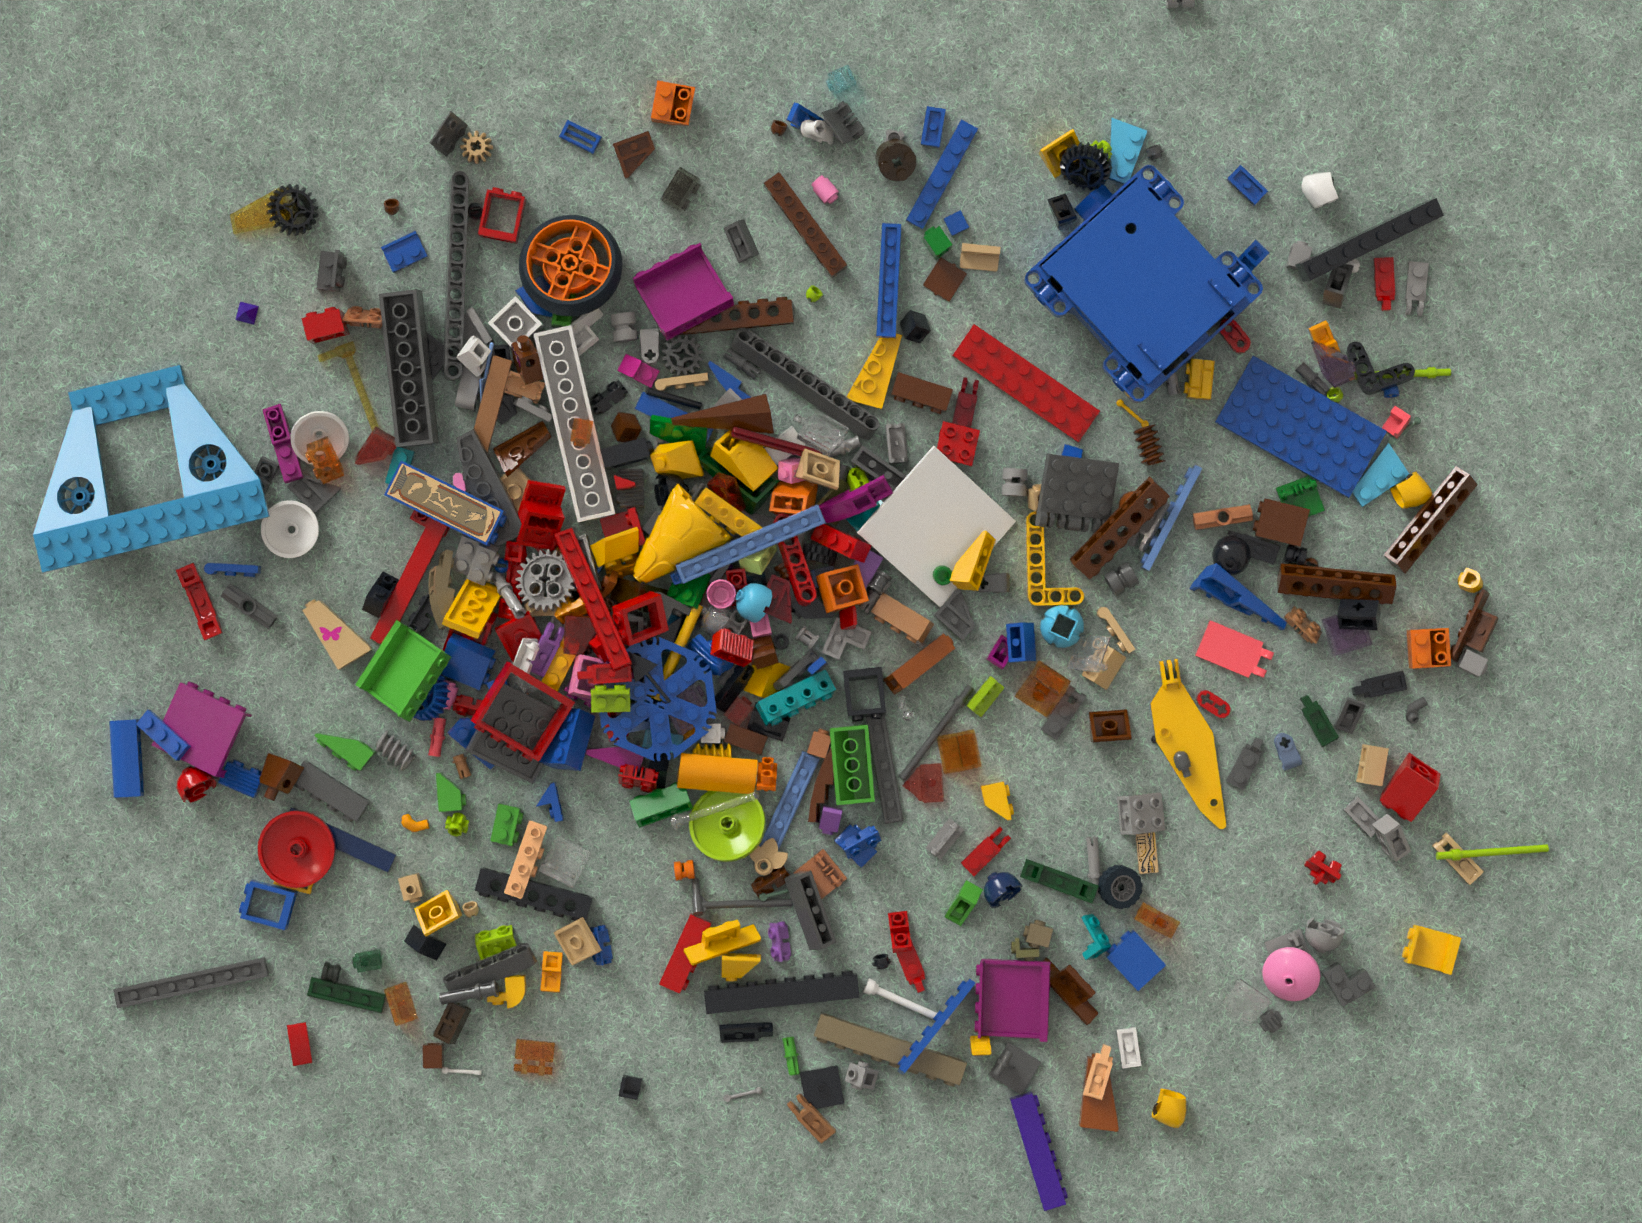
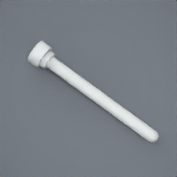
M870 978L866 983L867 986L864 987L863 993L868 995L877 994L931 1019L937 1014L930 1009L878 987L879 985L876 984V981ZM949 1018L946 1020L944 1025H948L950 1023Z

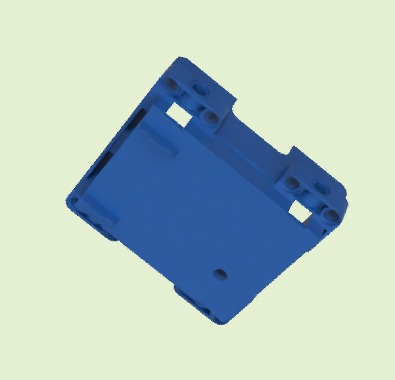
M1146 165L1139 170L1104 204L1026 273L1024 279L1027 288L1053 316L1060 318L1068 312L1072 313L1107 350L1110 355L1103 362V370L1133 403L1143 402L1242 313L1263 290L1261 282L1233 252L1225 251L1214 259L1177 219L1175 215L1182 209L1184 199L1172 184L1152 165ZM1143 172H1152L1153 178L1150 180L1145 179ZM1172 199L1177 200L1179 207L1172 208L1169 201ZM1128 224H1134L1136 226L1135 233L1128 234L1125 227ZM1222 257H1229L1232 261L1231 265H1224ZM1035 275L1039 281L1036 284H1031L1028 281V277ZM1051 276L1063 287L1061 292L1050 282ZM1249 285H1255L1258 288L1257 294H1251L1248 291ZM1060 303L1065 310L1059 313L1055 311L1054 305ZM1225 316L1228 320L1209 336L1206 332ZM1181 356L1184 360L1165 376L1162 372ZM1109 360H1112L1117 365L1115 370L1108 369L1107 362ZM1130 362L1142 374L1140 378L1129 369L1128 364ZM1139 389L1143 393V397L1141 399L1135 398L1133 390Z

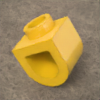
M1466 567L1465 571L1461 572L1458 577V585L1462 590L1476 593L1483 587V580L1477 571Z

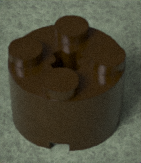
M895 138L883 142L876 151V164L885 178L891 181H905L914 172L916 156L905 141ZM897 157H898V158H899V161H896L895 163H893L892 160H893V159H897Z

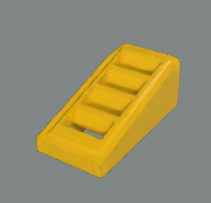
M978 1035L970 1036V1051L973 1056L991 1054L989 1036H981V1038H978Z

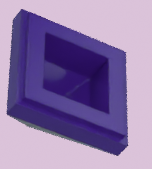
M240 302L235 320L254 325L259 306Z

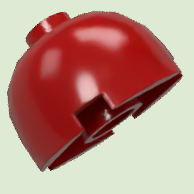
M190 766L182 771L177 780L176 789L183 802L186 803V800H189L192 803L206 796L207 794L203 792L210 787L214 789L217 782L211 774L197 767Z

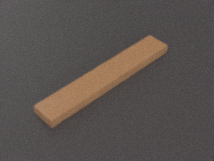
M495 355L492 358L474 426L487 454L513 362Z

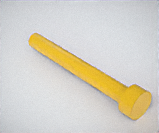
M699 605L698 609H691L689 616L687 615L675 644L686 647L703 606ZM673 651L670 652L663 668L664 680L674 674L682 656L681 654ZM657 693L656 696L647 694V696L665 703V701L659 698L660 694Z

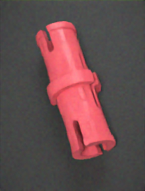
M434 718L432 734H430L431 744L428 753L430 756L441 757L447 719Z

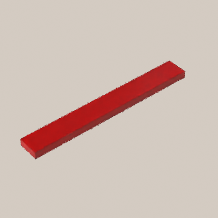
M432 518L429 519L370 639L381 644L396 620L401 622L448 526Z
M569 528L555 533L554 539L613 672L631 666L632 662L573 529Z

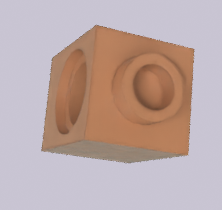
M820 728L818 732L814 731L807 753L825 759L831 742L830 732Z

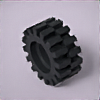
M805 543L803 548L805 559L835 566L838 552L810 543Z

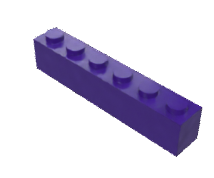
M1032 1091L1011 1097V1105L1044 1211L1066 1205L1065 1199L1068 1198L1065 1187L1061 1188L1059 1182L1063 1179L1060 1169H1055L1054 1162L1057 1159L1054 1150L1050 1151L1048 1146L1051 1143L1048 1132L1044 1133L1042 1125L1046 1123L1043 1113L1039 1114L1037 1107L1040 1106L1037 1095L1033 1096Z

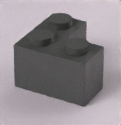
M1335 962L1320 971L1338 1003L1343 1007L1376 988L1365 969H1361L1347 977L1341 965Z

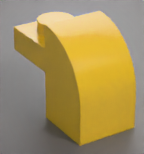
M526 975L505 977L506 992H499V997H487V1002H492V1005H502L504 1001H507V1009L519 1004L526 994Z

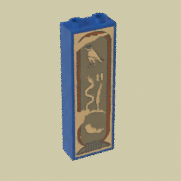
M400 461L384 494L489 547L491 544H495L499 536L497 531L500 526H504L507 520V516H505L507 512L403 461Z

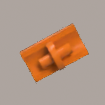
M763 757L762 762H758L756 790L776 791L777 763H774V758Z

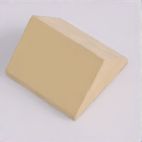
M804 449L795 477L837 490L839 488L840 460Z

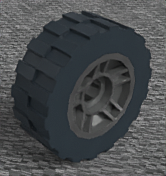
M1114 865L1107 868L1099 878L1098 893L1106 904L1119 909L1130 908L1131 905L1136 904L1135 902L1140 899L1143 884L1141 883V877L1133 869L1124 865Z

